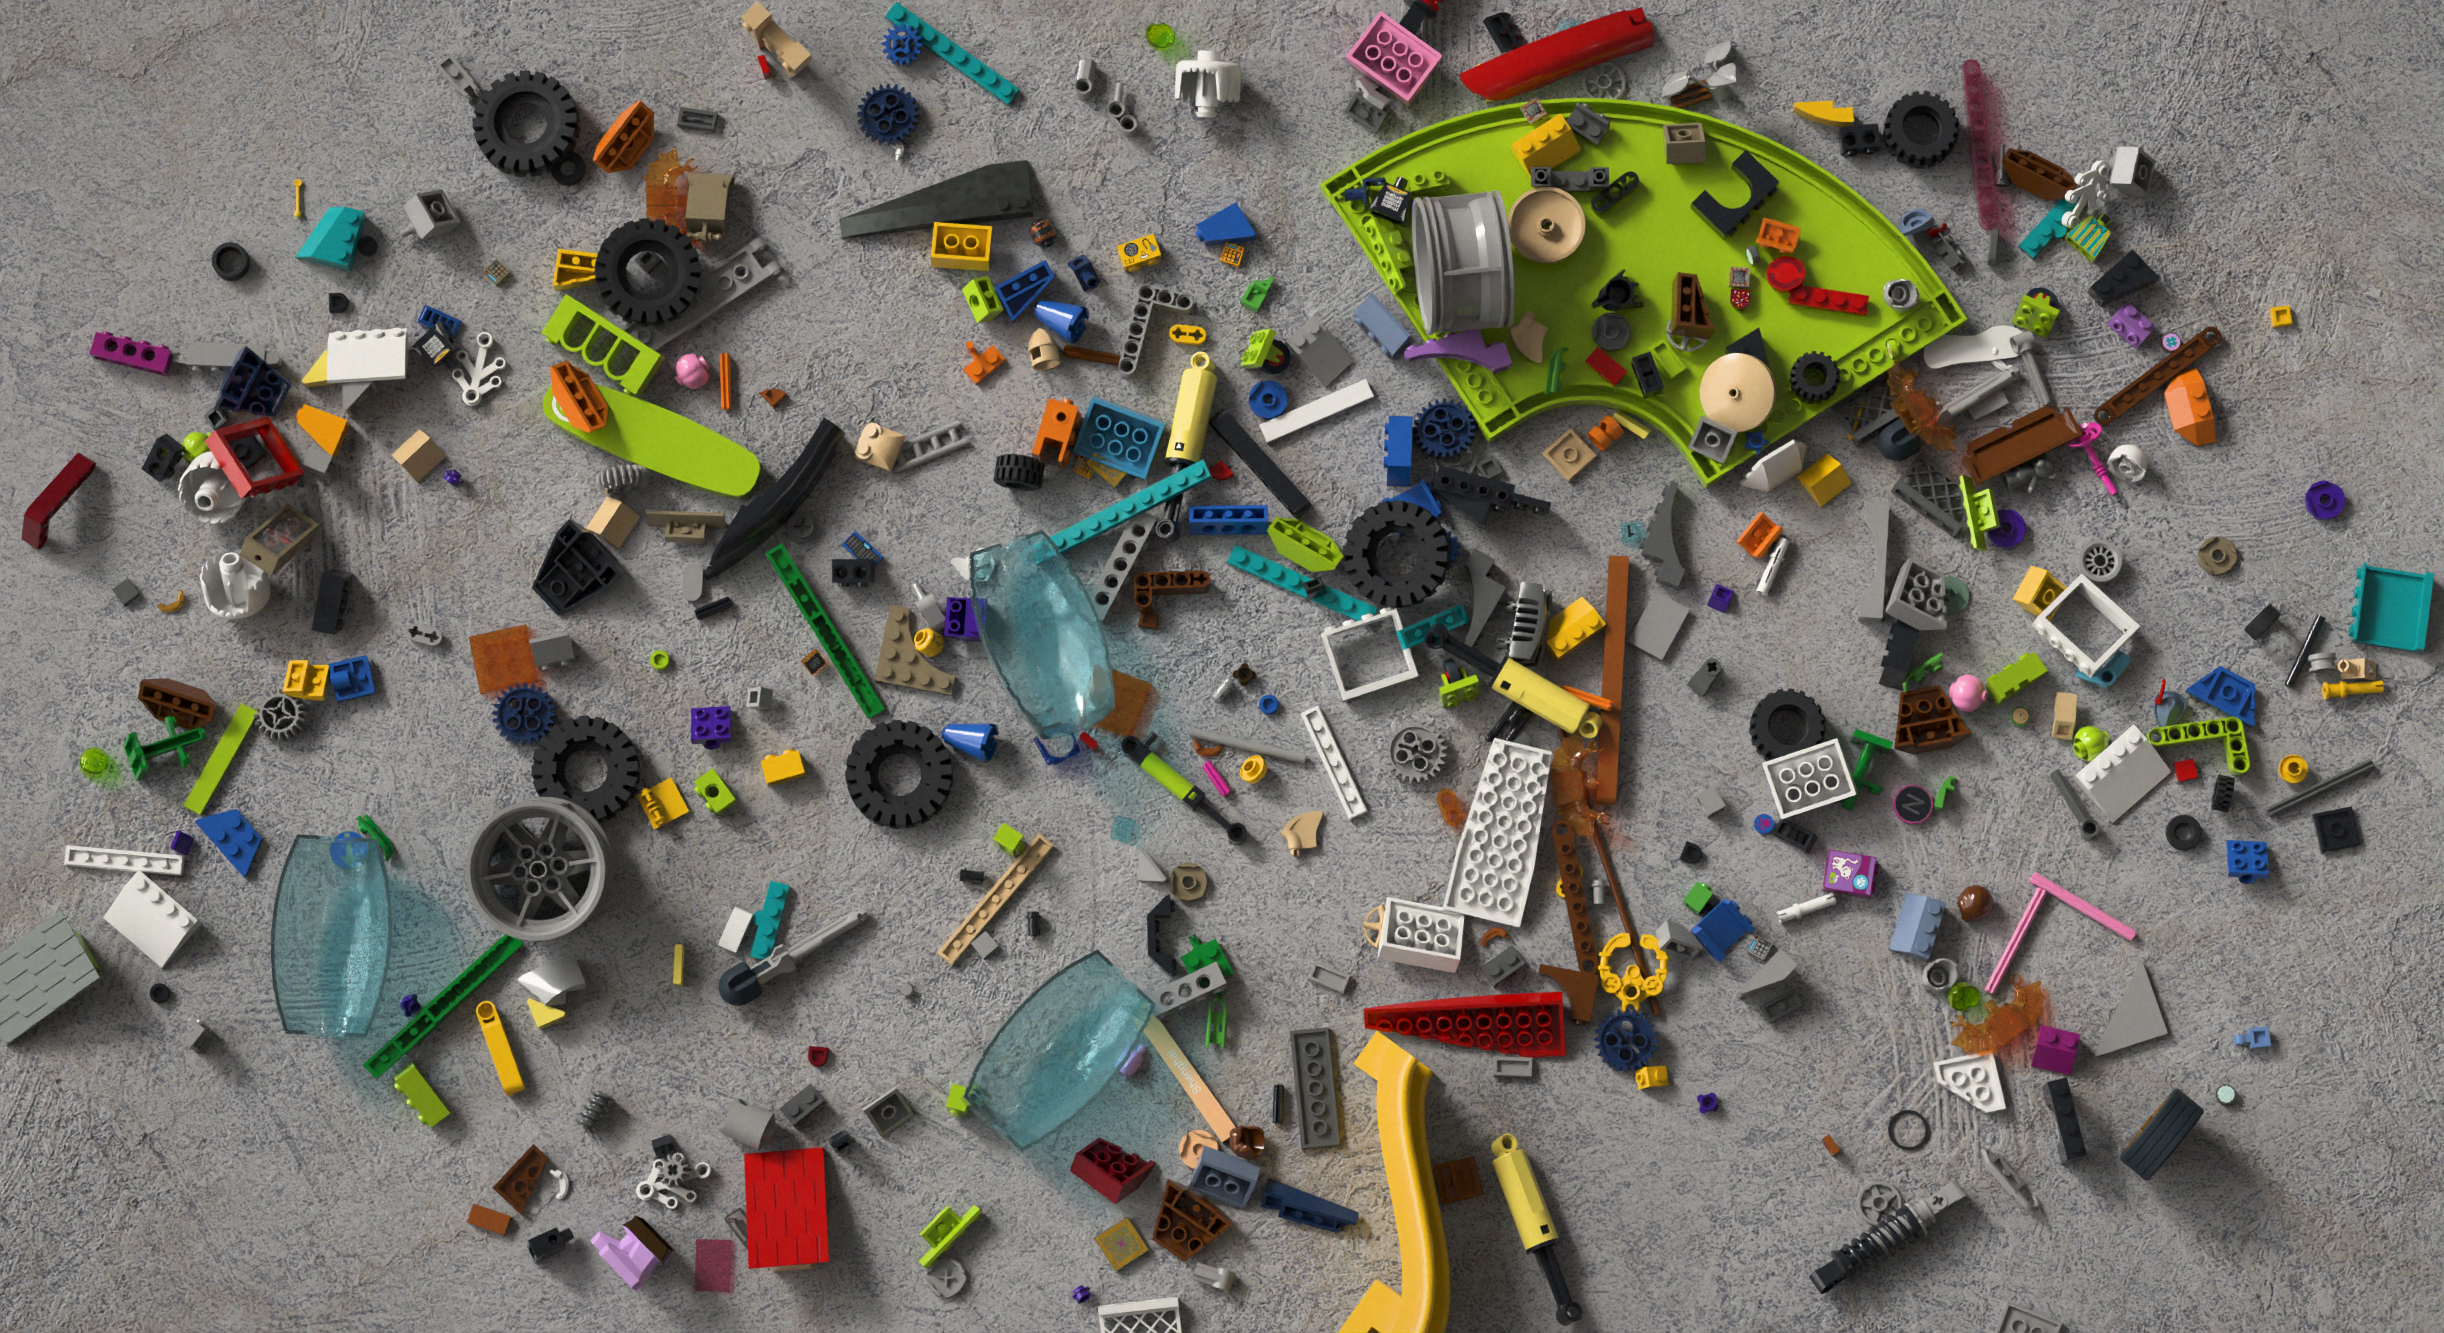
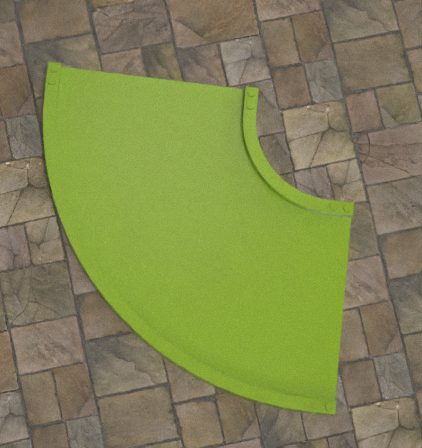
M1607 98L1539 100L1547 115L1531 125L1520 110V107L1528 102L1484 109L1451 118L1410 133L1377 149L1320 184L1321 193L1329 205H1333L1424 343L1434 338L1439 340L1448 333L1454 332L1457 334L1462 332V330L1442 332L1441 334H1436L1434 331L1433 335H1427L1419 307L1414 265L1411 268L1400 270L1406 287L1399 293L1393 294L1370 239L1365 232L1364 224L1371 218L1376 217L1383 234L1399 230L1414 264L1411 201H1414V198L1420 197L1423 199V197L1483 193L1485 191L1492 193L1493 190H1499L1508 221L1510 209L1515 201L1525 192L1534 189L1531 187L1530 177L1511 151L1512 144L1560 113L1567 121L1577 103H1585L1596 114L1601 113L1609 119L1610 128L1598 146L1573 132L1581 151L1551 171L1589 172L1590 167H1609V185L1624 173L1632 171L1639 177L1637 188L1603 214L1594 213L1591 209V202L1604 189L1592 192H1567L1576 199L1583 210L1585 233L1579 248L1570 257L1561 262L1553 264L1532 262L1520 255L1511 243L1515 297L1514 319L1511 327L1518 325L1522 317L1525 316V313L1530 311L1536 315L1534 321L1548 328L1542 341V362L1537 364L1525 357L1514 345L1510 334V327L1506 328L1504 325L1502 328L1492 327L1479 330L1486 348L1493 342H1505L1512 362L1511 369L1493 374L1491 370L1461 359H1435L1478 422V428L1488 443L1493 442L1526 420L1549 410L1574 405L1609 407L1632 414L1651 424L1664 434L1683 455L1705 489L1721 480L1724 474L1757 454L1753 449L1744 448L1748 441L1746 432L1755 433L1762 429L1763 437L1769 441L1768 445L1762 446L1761 451L1946 333L1951 334L1965 325L1967 317L1922 255L1880 211L1855 190L1799 153L1767 137L1732 123L1675 107ZM1702 123L1705 137V162L1698 164L1681 163L1679 165L1666 164L1663 125ZM1747 150L1779 181L1777 187L1779 190L1772 198L1768 196L1764 200L1765 204L1758 211L1754 210L1750 214L1752 217L1744 225L1741 223L1736 227L1738 231L1731 238L1727 236L1723 240L1690 208L1691 203L1706 190L1724 207L1734 209L1745 205L1751 198L1749 186L1731 169V166ZM1446 165L1450 182L1449 190L1411 197L1403 227L1370 214L1369 209H1366L1363 200L1345 201V189L1362 188L1363 179L1384 177L1389 184L1394 185L1397 177L1407 180L1408 172ZM1627 177L1626 183L1622 186L1624 191H1626L1625 186L1627 184H1634V178L1629 179ZM1407 183L1405 190L1410 192L1409 185ZM1384 185L1369 187L1370 205ZM1612 188L1609 194L1617 198L1621 192L1617 188ZM1604 194L1605 200L1602 202L1596 201V208H1604L1603 204L1608 200L1606 194ZM1764 217L1801 227L1794 253L1784 254L1774 247H1771V249L1763 248L1760 246V243L1756 242ZM1543 226V227H1542V228H1545L1546 230H1549V227H1548V226ZM1752 245L1757 248L1760 256V263L1754 266L1749 263L1746 255V247ZM1783 256L1797 258L1803 263L1806 271L1804 286L1868 295L1866 316L1790 305V293L1777 292L1769 285L1767 269L1777 258ZM1731 267L1750 268L1749 289L1729 287ZM1622 269L1626 270L1623 277H1628V280L1631 282L1639 283L1634 292V295L1638 296L1635 302H1643V307L1618 311H1608L1603 307L1592 308L1591 304L1598 298L1599 291ZM1678 272L1697 274L1704 295L1703 300L1709 311L1710 322L1714 326V331L1708 342L1702 348L1695 351L1677 349L1670 343L1666 333L1672 312V282ZM1897 279L1910 280L1919 291L1918 304L1909 311L1902 313L1891 309L1883 298V287L1888 281ZM1731 289L1750 290V302L1747 308L1737 310L1732 307L1730 303ZM1609 312L1621 314L1627 320L1631 329L1629 341L1622 349L1609 352L1603 350L1627 370V374L1615 387L1585 363V360L1598 347L1592 338L1594 322L1599 316ZM1759 327L1769 368L1776 384V402L1770 416L1760 426L1749 431L1737 433L1736 439L1723 464L1688 448L1701 416L1708 418L1700 400L1701 381L1708 367L1714 361L1726 355L1725 350L1727 346ZM1670 335L1672 340L1681 347L1682 337ZM1665 338L1687 370L1670 381L1654 359L1664 389L1662 394L1644 399L1631 367L1632 357L1649 352L1648 348ZM1694 338L1689 341L1687 348L1697 347L1702 342ZM1894 339L1897 342L1900 357L1891 360L1887 341ZM1567 347L1569 350L1563 352L1561 357L1566 364L1563 373H1559V378L1563 382L1560 392H1550V395L1547 396L1545 395L1550 358L1557 349ZM1812 351H1816V354L1824 352L1826 357L1830 355L1832 357L1831 360H1835L1837 368L1840 369V381L1834 395L1830 396L1827 401L1823 400L1819 404H1817V401L1813 404H1809L1808 400L1805 402L1801 401L1802 398L1800 396L1797 398L1795 391L1791 390V383L1789 382L1794 363L1800 356L1803 357L1804 353L1808 352L1811 354ZM1808 369L1803 374L1804 380L1811 386H1822L1826 382L1825 374L1819 369Z

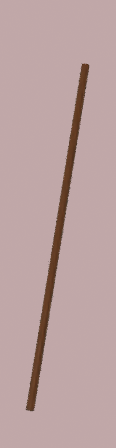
M1555 725L1625 932L1630 934V946L1636 964L1641 971L1643 980H1646L1649 975L1565 730ZM1656 996L1648 997L1654 1016L1661 1015Z

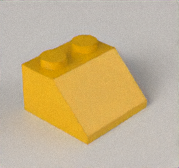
M2031 566L2013 600L2024 610L2038 617L2067 587L2048 570ZM2059 606L2046 618L2049 622L2052 621Z

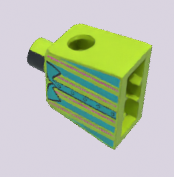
M2102 214L2098 220L2088 216L2072 229L2064 240L2093 263L2111 234L2106 228L2110 224L2111 219L2105 214Z

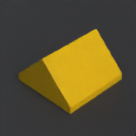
M1829 454L1824 455L1796 477L1820 507H1823L1852 484L1841 463Z

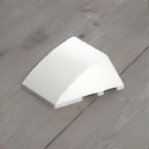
M1793 439L1763 457L1754 465L1752 471L1745 475L1746 478L1739 482L1740 485L1769 492L1802 471L1805 458L1806 443Z

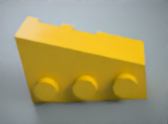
M558 249L553 279L555 292L595 284L594 270L598 254Z

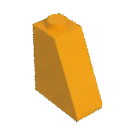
M304 404L303 408H300L297 412V423L327 454L332 455L336 460L350 423L346 419Z

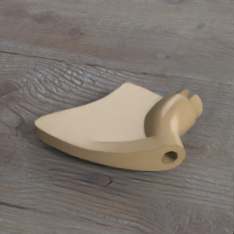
M1527 311L1518 325L1510 327V334L1516 348L1525 357L1540 364L1542 362V341L1548 328L1534 321L1536 315L1533 312Z
M1321 811L1300 814L1291 819L1282 830L1280 835L1287 839L1292 857L1300 856L1301 849L1317 847L1316 830L1323 813Z

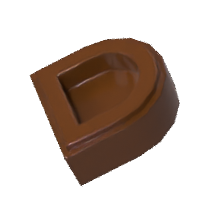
M1151 609L1147 614L1140 613L1138 628L1158 630L1159 616L1157 612Z

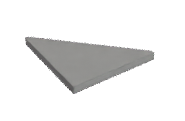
M2143 961L2139 962L2094 1053V1057L2168 1034Z

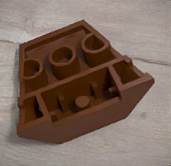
M1939 685L1900 693L1894 749L1914 755L1952 748L1972 735V732L1969 728L1967 729L1961 716L1956 713L1952 703Z
M1167 1179L1152 1240L1185 1262L1234 1223L1219 1207L1197 1192L1188 1189V1186Z

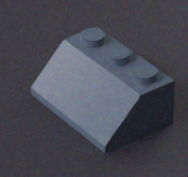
M1371 293L1354 312V317L1356 318L1354 321L1361 329L1363 327L1366 329L1369 339L1381 346L1380 350L1386 357L1390 356L1394 359L1410 345L1411 335L1379 299Z
M1906 893L1889 950L1927 962L1946 902L1928 896Z
M1204 1145L1188 1189L1244 1209L1257 1182L1260 1166Z

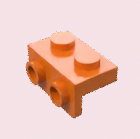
M1764 217L1756 242L1760 243V246L1763 248L1771 249V247H1774L1784 254L1794 253L1801 227Z
M1759 512L1736 543L1751 557L1761 558L1767 554L1769 546L1779 539L1783 528L1772 522L1764 513Z

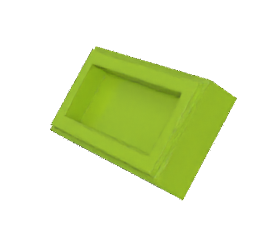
M1665 338L1648 348V351H1651L1652 356L1670 381L1687 370Z

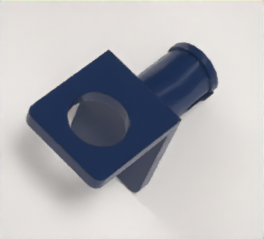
M1384 177L1363 179L1362 188L1345 189V201L1363 200L1366 209H1369V187L1381 186L1388 182Z
M1084 254L1068 263L1083 291L1094 289L1099 285L1100 280L1090 260ZM1083 261L1081 264L1075 265L1077 262Z

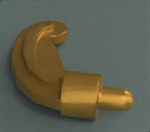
M180 590L179 595H177L176 602L165 606L162 603L158 604L159 610L174 612L182 608L185 602L183 590Z

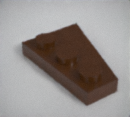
M533 1144L492 1188L522 1215L548 1157Z

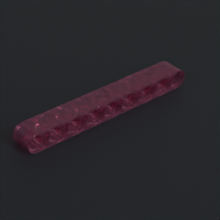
M1969 59L1962 67L1961 79L1979 226L1984 230H1990L1996 224L1998 213L1980 64L1974 59ZM1967 67H1972V68H1974V69H1975V73H1972V74H1971V73H1968V72L1966 71V68H1967ZM1973 85L1978 91L1971 92L1968 86ZM1977 104L1980 109L1974 111L1970 105ZM1975 122L1980 123L1982 128L1975 129L1972 124ZM1981 141L1984 147H1976L1975 142ZM1977 160H1984L1986 166H1979ZM1985 178L1989 184L1982 185L1979 179ZM1987 197L1991 203L1985 204L1981 201V198ZM1990 216L1993 221L1990 223L1985 222L1983 217Z

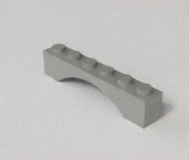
M1866 502L1864 505L1863 526L1874 543L1876 570L1871 585L1858 601L1857 621L1881 622L1883 617H1886L1887 605L1883 604L1884 598H1887L1888 586H1885V578L1888 579L1889 567H1886V559H1890V548H1887V540H1891V529L1888 528V521H1892L1893 510L1889 509L1890 503Z

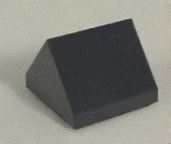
M1321 577L1302 584L1308 600L1327 594Z
M670 1134L651 1140L657 1159L676 1153Z

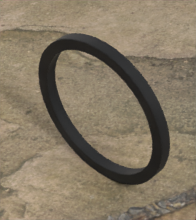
M1903 1110L1895 1114L1890 1120L1888 1134L1893 1144L1898 1148L1914 1150L1926 1141L1928 1124L1920 1113L1913 1110ZM1904 1113L1917 1115L1925 1125L1923 1140L1913 1147H1905L1898 1144L1891 1133L1894 1119Z

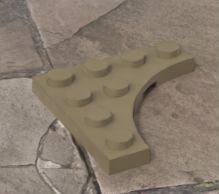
M890 605L875 682L952 696L956 676L933 667L915 648L909 630L910 608Z

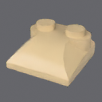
M870 423L865 426L857 443L855 459L891 472L906 436L881 427L877 423Z

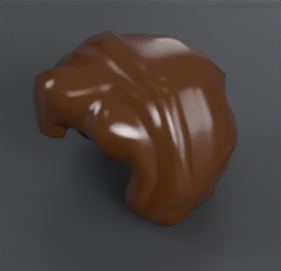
M1980 885L1968 886L1958 897L1957 905L1961 913V919L1965 922L1981 921L1994 909L1993 897L1986 887Z
M1241 1125L1230 1130V1147L1236 1156L1246 1160H1253L1261 1155L1265 1147L1263 1129L1256 1126L1245 1127Z

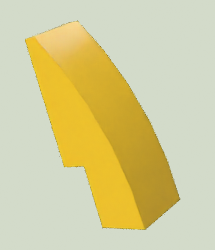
M1833 101L1797 102L1793 106L1794 113L1823 125L1849 127L1853 126L1854 123L1853 107L1833 108Z

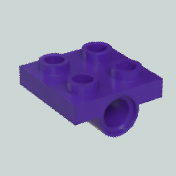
M730 706L691 708L692 744H703L706 749L714 750L719 748L721 743L731 742Z

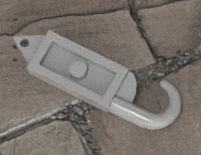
M1984 1148L1982 1154L1986 1161L1985 1166L2010 1195L2014 1196L2024 1209L2030 1212L2037 1211L2040 1207L2037 1197L2032 1196L2034 1205L2030 1204L2024 1197L2026 1192L2025 1183L1999 1153L1996 1155Z

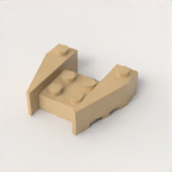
M758 1L741 16L743 28L751 35L757 47L761 49L765 46L770 52L775 51L777 53V58L782 63L781 65L785 69L788 78L796 76L813 60L811 54L798 41L795 43L773 21L771 14Z

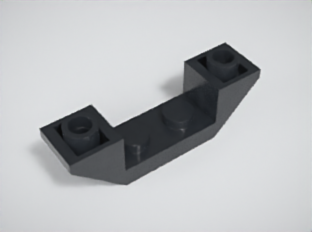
M1166 895L1147 915L1148 958L1168 976H1173V971H1176V959H1172V954H1156V952H1160V940H1156V932H1159V920H1155V918H1171V912H1175V902L1171 900L1170 895Z

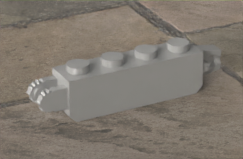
M191 342L188 345V349L174 350L173 353L174 363L186 365L193 372L211 370L214 373H222L223 370H230L238 352L245 345L272 368H279L283 363L278 354L268 353L260 344Z

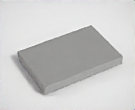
M1655 591L1627 643L1662 661L1690 609Z
M2006 1300L1994 1333H2060L2063 1322Z

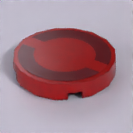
M1783 256L1775 259L1767 269L1769 285L1780 293L1794 292L1795 289H1799L1803 285L1806 278L1803 263L1792 256Z

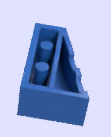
M1046 260L994 287L1012 323L1054 280L1055 276Z
M1389 416V423H1385L1384 435H1388V440H1384V451L1388 452V457L1384 456L1383 468H1387V486L1410 487L1413 416Z

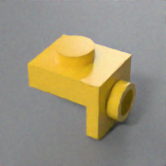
M1651 1066L1636 1070L1638 1089L1668 1086L1666 1066Z

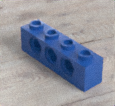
M1268 505L1190 506V535L1269 534L1267 531L1269 527Z

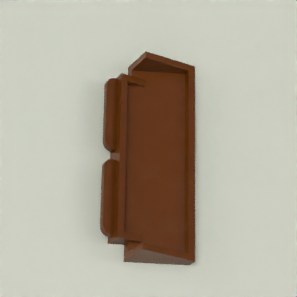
M2044 406L2013 421L2012 429L2007 430L2006 427H2000L1970 441L1967 445V453L1970 458L1964 456L1962 463L1978 486L2075 440L2083 434L2069 407L2064 410L2063 414L2058 415L2055 408L2052 409L2050 406Z

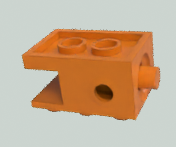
M1051 398L1048 399L1032 450V457L1042 461L1046 445L1061 449L1058 459L1060 469H1064V466L1070 462V447H1074L1077 438L1075 430L1080 428L1083 418L1081 417L1082 413H1080L1079 407L1073 405L1074 402L1072 400L1063 399L1061 402Z

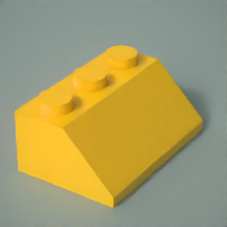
M1560 113L1514 142L1511 151L1531 179V167H1551L1552 170L1579 153L1581 148L1572 129Z
M934 222L931 267L989 271L992 226Z
M1581 597L1550 619L1545 646L1558 662L1604 630L1606 623L1597 611Z

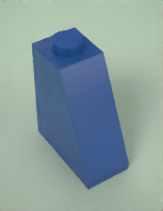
M1237 202L1196 225L1197 231L1195 234L1200 242L1203 241L1206 246L1226 244V242L1240 243L1256 240V233Z

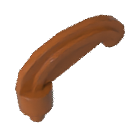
M1196 738L1193 739V747L1200 756H1214L1222 750L1220 744L1216 748H1202L1200 742L1198 743Z
M1494 927L1482 936L1480 942L1485 947L1487 945L1486 941L1498 935L1508 940L1511 937L1503 928Z

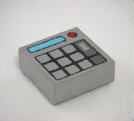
M1755 934L1746 952L1764 961L1773 942Z

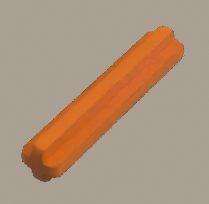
M729 353L720 354L722 410L732 409L731 358Z
M1567 685L1561 687L1589 705L1606 711H1611L1614 706V702Z

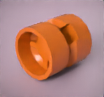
M1606 415L1599 422V427L1594 426L1587 435L1593 444L1604 452L1612 445V440H1618L1624 434V431L1611 416Z

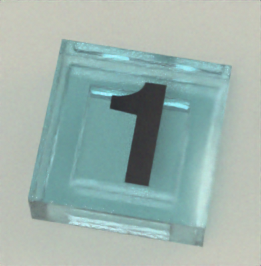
M1640 521L1620 522L1622 543L1641 541Z

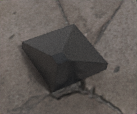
M212 408L204 415L214 431L228 421L227 411L224 409L217 411Z

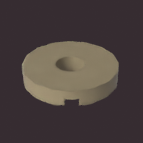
M2211 537L2205 540L2199 547L2197 554L2198 562L2201 568L2208 574L2214 576L2224 575L2235 566L2237 550L2234 544L2227 538ZM2214 551L2221 552L2223 555L2222 560H2214L2212 553Z
M1189 862L1180 864L1170 874V891L1180 901H1197L1207 891V874L1197 864ZM1187 877L1194 880V885L1190 888L1183 885V880Z

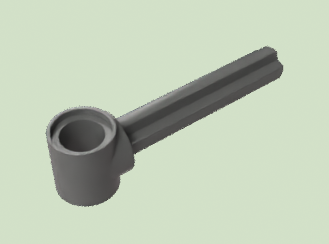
M2055 770L2050 774V778L2079 823L2077 827L2082 838L2088 841L2095 839L2100 829L2098 822L2093 817H2088L2061 771ZM2092 826L2095 832L2088 834L2084 828Z

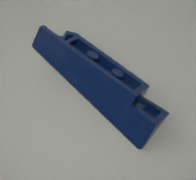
M1271 1178L1267 1180L1260 1205L1263 1208L1280 1210L1278 1215L1280 1218L1334 1233L1342 1231L1343 1227L1347 1225H1356L1359 1215L1354 1210Z

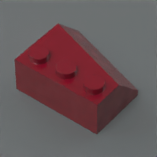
M1098 1138L1076 1153L1070 1172L1117 1204L1141 1186L1156 1166V1162L1152 1160L1146 1162L1139 1159L1140 1155L1136 1153L1130 1155L1123 1152L1120 1146Z

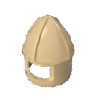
M1038 328L1033 332L1028 349L1032 368L1037 371L1050 370L1061 364L1058 344L1042 328Z

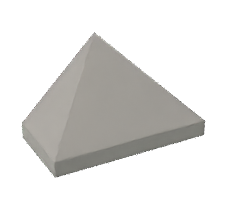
M1142 848L1139 854L1137 881L1165 884L1167 878L1144 848Z

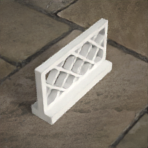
M1178 1297L1098 1306L1101 1333H1105V1330L1108 1333H1113L1120 1324L1129 1331L1128 1333H1135L1133 1330L1139 1322L1149 1328L1146 1333H1150V1331L1158 1333L1153 1328L1159 1320L1169 1326L1165 1333H1168L1170 1329H1173L1176 1333H1182ZM1175 1310L1176 1319L1170 1325L1162 1316L1166 1311ZM1147 1313H1152L1158 1318L1151 1327L1142 1320ZM1128 1315H1132L1138 1320L1132 1329L1122 1323ZM1112 1317L1118 1322L1112 1331L1104 1326V1318ZM1175 1323H1177V1329L1173 1327Z

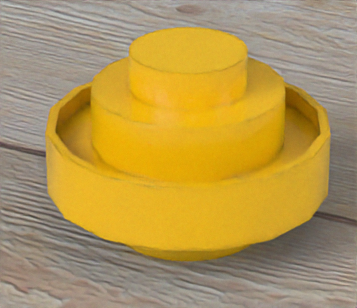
M1251 756L1241 767V778L1249 784L1259 782L1267 772V762L1261 756Z
M2288 755L2280 761L2278 773L2284 782L2297 784L2306 777L2308 765L2301 756Z

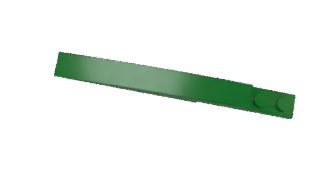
M781 543L766 552L767 558L866 717L870 719L885 710L783 544Z
M506 934L503 935L422 1009V1012L363 1064V1067L378 1080L462 1005L523 946V943L518 938Z

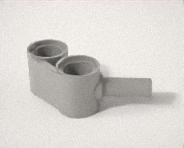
M1116 83L1114 101L1108 105V117L1124 136L1132 137L1137 132V121L1125 109L1122 102L1124 84ZM1115 108L1122 111L1119 115L1112 114V110ZM1126 123H1132L1134 125L1133 128L1129 130L1125 129L1123 126Z
M914 583L911 588L918 597L915 605L921 616L925 618L924 621L927 627L935 632L943 630L945 628V616L940 610L936 599L932 593L925 595L919 584Z

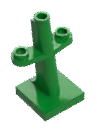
M168 716L165 717V724L170 736L169 738L141 746L136 732L128 734L123 747L135 780L144 779L149 769L146 760L174 750L181 767H188V764H191L188 753L183 752L182 747L205 740L206 733L204 729L197 728L176 735V719Z
M1855 729L1850 740L1851 742L1863 745L1853 774L1858 793L1857 795L1845 798L1842 808L1849 811L1854 810L1862 786L1869 788L1868 792L1880 796V793H1883V787L1864 779L1874 751L1877 750L1888 754L1893 744L1892 741Z

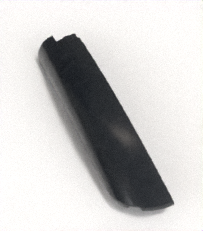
M823 418L803 452L782 477L747 506L742 504L712 554L709 563L711 566H708L706 569L705 579L710 580L747 557L778 531L798 510L835 458V449L845 435V432L840 427Z

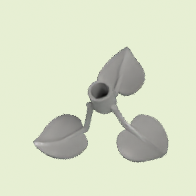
M1728 40L1717 44L1705 55L1706 64H1713L1717 72L1709 79L1708 85L1691 75L1688 76L1686 71L1679 72L1673 75L1664 85L1662 90L1663 100L1666 97L1674 96L1684 91L1689 84V80L1708 89L1710 93L1714 91L1721 100L1727 98L1732 92L1729 85L1738 84L1737 67L1735 64L1730 63L1718 68V62L1724 61L1729 56L1732 49L1731 41Z

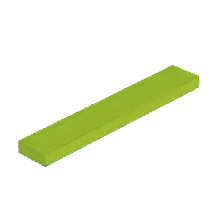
M243 703L240 704L185 801L184 807L202 816L255 722L254 714L259 713L258 711Z

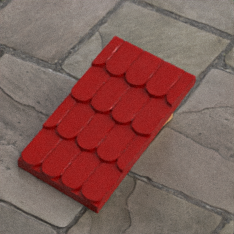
M824 1147L744 1154L748 1268H770L773 1272L813 1269V1264L829 1262Z

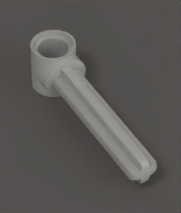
M2026 331L2010 337L2011 348L2015 353L2022 355L2041 405L2046 406L2052 403L2051 396L2032 351L2035 347L2033 334L2030 331Z

